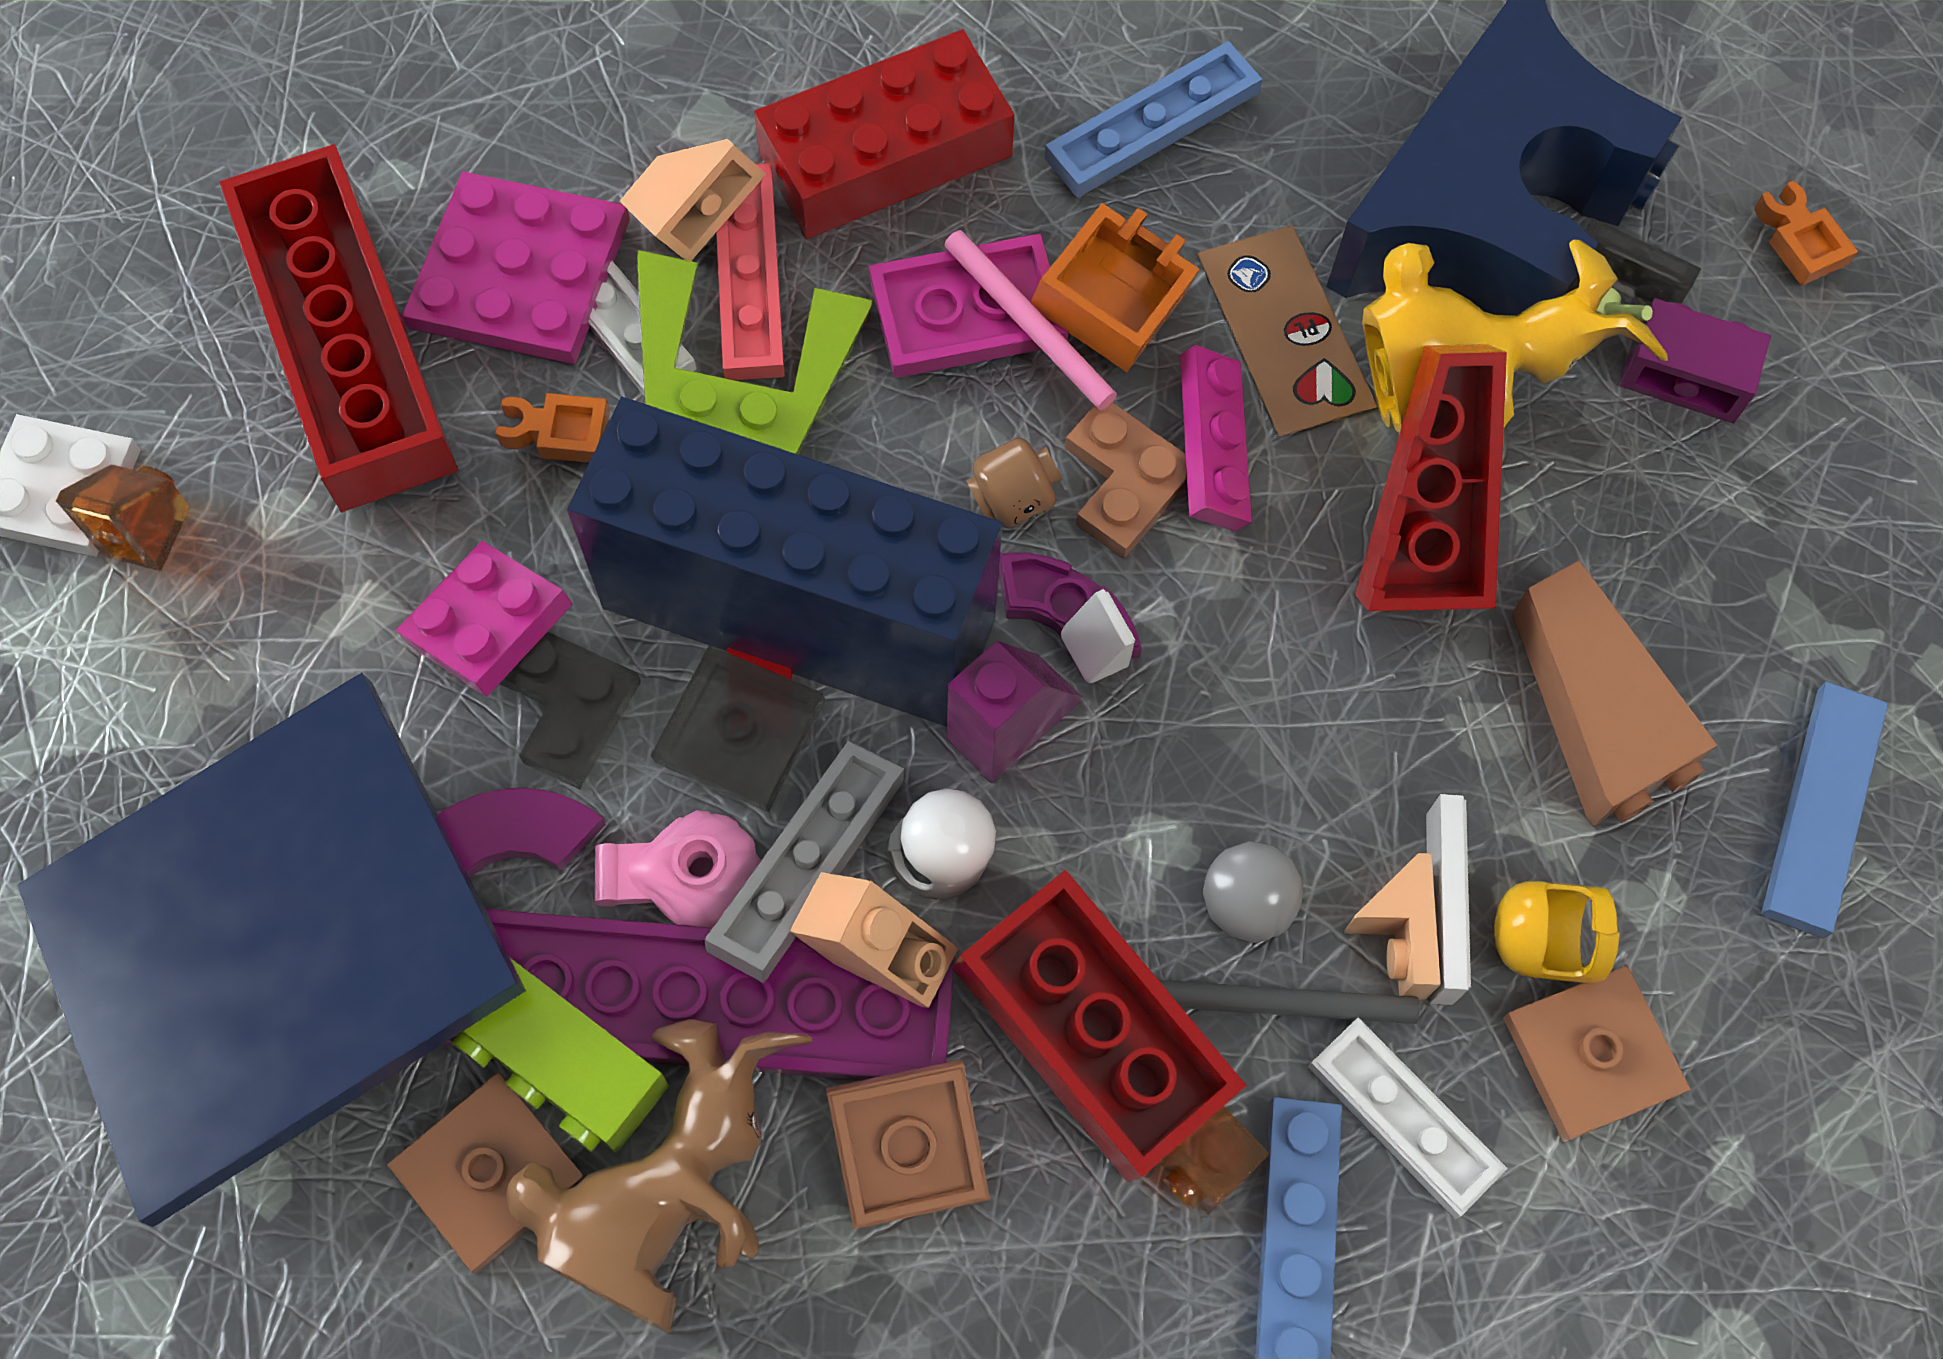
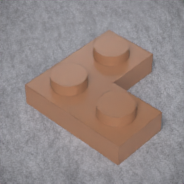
M1111 403L1103 410H1099L1094 405L1066 437L1065 449L1107 478L1104 484L1077 513L1076 525L1125 559L1187 486L1186 454L1114 403Z

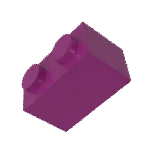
M1654 298L1650 304L1653 312L1652 317L1648 321L1641 320V322L1649 327L1668 354V361L1662 362L1643 344L1632 340L1619 387L1734 424L1756 395L1771 335L1750 329L1741 322L1725 321L1694 311L1681 303H1669Z

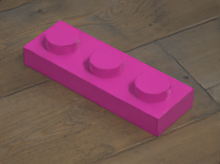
M1194 345L1180 354L1189 517L1237 531L1252 523L1241 362L1204 347Z

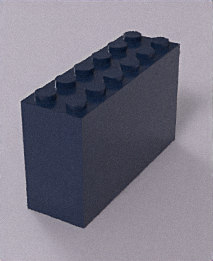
M621 396L567 508L603 609L724 651L730 648L790 668L794 675L946 727L948 684L983 653L996 619L1002 535L1001 521Z

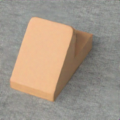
M1418 853L1353 917L1344 930L1345 934L1395 935V939H1389L1387 945V971L1389 978L1398 979L1399 996L1417 997L1418 1000H1426L1441 985L1431 853Z

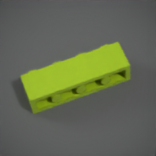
M511 959L526 991L457 1034L451 1043L483 1068L493 1058L513 1073L504 1084L538 1110L543 1102L547 1100L567 1115L559 1124V1127L586 1149L592 1152L601 1142L617 1154L670 1086L661 1072Z

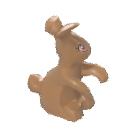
M689 1019L655 1030L652 1034V1040L683 1055L689 1062L690 1073L676 1101L673 1128L662 1144L639 1160L615 1164L590 1173L574 1188L562 1190L555 1183L550 1168L533 1162L527 1164L511 1179L506 1194L509 1212L519 1224L531 1229L536 1234L538 1262L595 1295L670 1334L677 1298L673 1296L674 1292L659 1284L654 1274L669 1254L687 1224L696 1220H702L718 1226L721 1238L717 1250L716 1265L722 1269L734 1266L740 1254L753 1259L759 1253V1240L753 1224L710 1183L715 1172L751 1160L763 1141L752 1082V1074L759 1059L784 1048L811 1044L813 1040L808 1034L768 1031L742 1039L731 1058L726 1061L721 1050L716 1023Z

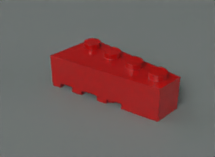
M1489 344L1424 346L1355 592V596L1368 611L1496 609L1507 352Z

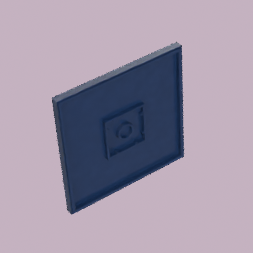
M362 672L17 884L139 1222L151 1227H155L526 991L373 683Z

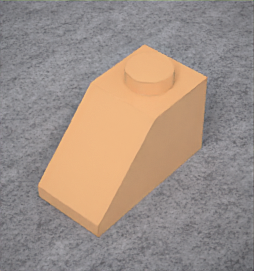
M725 139L657 156L620 199V202L654 236L684 260L692 261L766 174L731 141Z

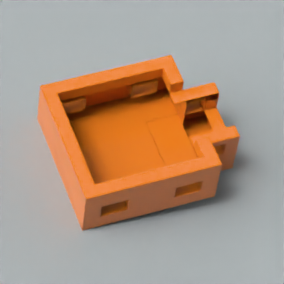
M1101 203L1040 279L1030 303L1043 316L1128 373L1185 297L1200 269L1179 255L1186 242L1184 238L1176 234L1168 244L1142 226L1147 213L1140 208H1137L1125 223L1126 219Z

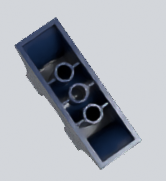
M1507 0L1348 219L1326 287L1344 298L1371 292H1386L1383 278L1386 256L1392 249L1400 245L1414 243L1427 245L1434 260V265L1428 273L1429 286L1449 288L1469 299L1484 312L1493 315L1517 316L1539 301L1561 297L1578 288L1580 283L1578 270L1569 247L1572 240H1582L1594 250L1599 242L1569 216L1556 213L1544 207L1532 196L1555 198L1571 206L1581 216L1619 227L1631 207L1639 211L1644 209L1661 180L1653 177L1652 174L1660 178L1677 152L1680 145L1670 140L1682 117L1619 84L1588 62L1562 35L1548 11L1545 0Z

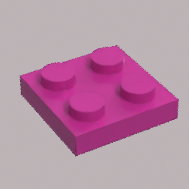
M481 541L395 631L407 645L487 697L573 604L561 588Z

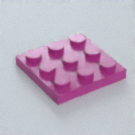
M462 171L402 314L408 329L576 365L590 327L589 316L592 309L595 311L597 309V295L602 283H606L608 280L607 269L610 261H615L629 224L630 215L628 209L619 203Z

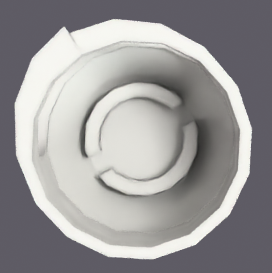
M946 788L929 792L914 802L906 816L895 827L890 835L885 857H889L893 872L907 889L923 897L947 899L963 894L977 884L994 853L996 829L992 815L979 799L965 791ZM901 843L905 857L917 872L931 880V884H924L915 880L905 867L900 851Z

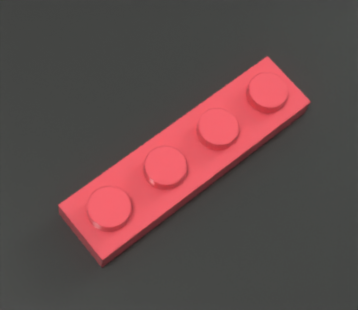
M771 163L756 164L766 175L716 232L724 378L731 380L785 377Z

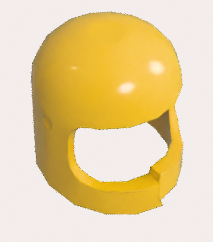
M1525 881L1510 888L1499 902L1494 923L1495 946L1501 961L1509 969L1522 976L1596 984L1607 978L1617 956L1620 932L1617 929V913L1614 899L1606 888L1555 882ZM1588 898L1592 900L1593 913L1592 930L1596 932V941L1591 962L1583 968L1580 954L1581 924L1585 905Z

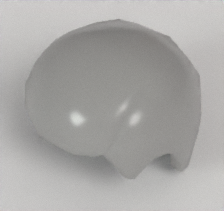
M1247 841L1227 848L1219 854L1207 871L1203 888V897L1210 919L1229 937L1252 943L1267 941L1285 932L1301 909L1304 894L1302 877L1294 861L1274 845Z

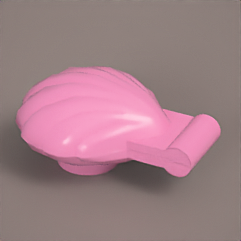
M696 810L683 818L678 817L651 843L598 844L595 846L594 904L598 906H617L621 904L653 903L675 925L713 928L761 862L756 853L754 838L730 816Z

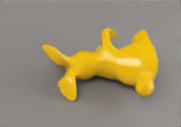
M1572 240L1569 244L1580 277L1579 287L1561 297L1539 301L1517 316L1493 315L1484 312L1469 299L1449 288L1429 286L1428 273L1434 265V260L1427 245L1414 243L1400 245L1392 249L1386 256L1383 273L1386 292L1363 310L1362 323L1367 355L1380 416L1386 427L1391 428L1394 426L1399 434L1424 346L1489 344L1507 352L1504 427L1514 416L1513 379L1514 372L1518 370L1535 376L1543 384L1563 377L1580 358L1589 353L1604 339L1618 334L1643 344L1662 362L1668 361V354L1649 327L1631 314L1602 315L1596 313L1602 298L1618 278L1605 257L1582 240Z

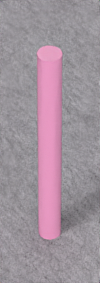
M962 230L952 233L945 242V248L1099 410L1107 408L1117 396L1112 387Z

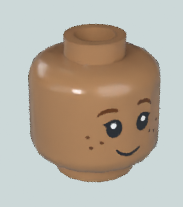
M1018 437L976 458L973 463L974 476L966 481L983 515L1001 521L1004 528L1012 529L1054 507L1056 494L1052 485L1061 481L1062 477L1047 447L1035 452L1027 440Z

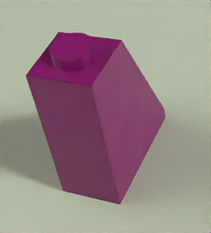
M996 641L948 684L947 740L992 783L1082 701V696L1038 654Z

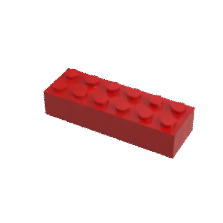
M332 144L219 181L319 475L340 512L351 510L458 472L459 469L360 202L336 145Z

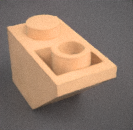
M823 872L820 873L789 931L833 964L926 1008H929L958 950V947L872 881Z

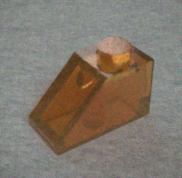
M110 464L62 489L56 499L57 504L104 557L157 571H162L190 509L189 504L174 486L175 481L173 478L149 466H139L137 470H132Z

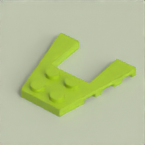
M638 250L637 274L645 404L799 455L803 442L814 420L818 418L839 371H842L863 324L869 318L873 300L814 288L794 392L678 369L676 365L696 280L697 262Z

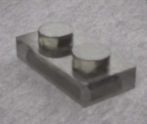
M1594 218L1591 219L1585 230L1599 242L1595 250L1605 257L1618 278L1612 288L1637 300L1641 305L1650 306L1654 298L1669 303L1682 304L1701 270L1700 267Z

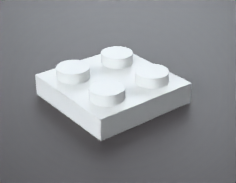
M16 414L0 450V536L97 557L141 449L132 438Z

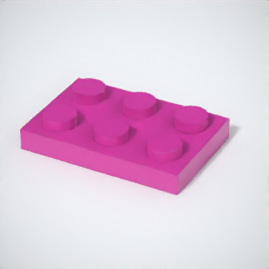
M1041 233L976 245L1031 302L1040 279L1050 268ZM949 251L869 265V279L894 378L1042 350ZM1046 318L1050 322V324L1068 341L1069 333L1061 327H1059L1058 325H1056L1055 323H1053L1048 318Z

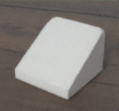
M1104 589L1094 593L1061 631V638L1086 682L1094 683L1129 666L1135 638L1110 594L1105 592Z

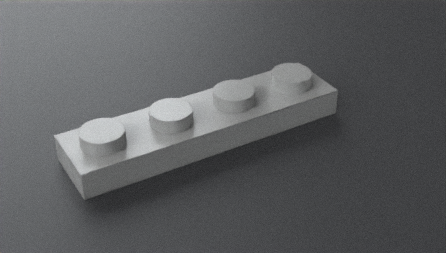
M848 741L705 938L706 952L764 983L796 938L789 931L820 873L839 875L903 784L904 768Z

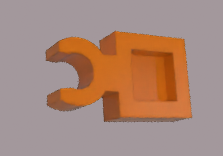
M1795 181L1788 182L1779 195V198L1786 206L1777 203L1769 192L1762 194L1754 207L1755 213L1764 224L1777 228L1769 243L1801 286L1849 265L1858 253L1857 249L1825 207L1813 213L1809 212L1805 206L1807 203L1806 193Z
M546 393L544 408H533L523 398L507 397L503 398L501 402L505 417L520 418L522 422L513 428L496 427L495 433L500 445L509 449H520L530 445L532 442H537L536 448L540 458L589 463L608 425L610 408L606 398Z

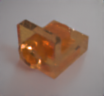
M1223 1106L1169 1153L1160 1165L1169 1173L1163 1180L1174 1196L1190 1210H1194L1199 1205L1209 1215L1270 1153Z

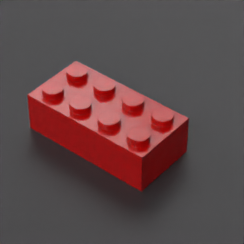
M964 29L754 110L759 153L765 163H771L773 179L806 240L1010 158L1013 152L1015 114Z
M1066 869L964 951L953 967L959 978L1127 1183L1142 1178L1247 1086Z

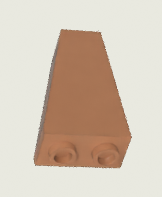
M1580 560L1528 588L1512 612V616L1585 815L1593 827L1615 815L1620 823H1623L1645 810L1654 802L1649 796L1650 793L1664 785H1667L1671 792L1674 793L1705 773V769L1700 762L1718 746Z

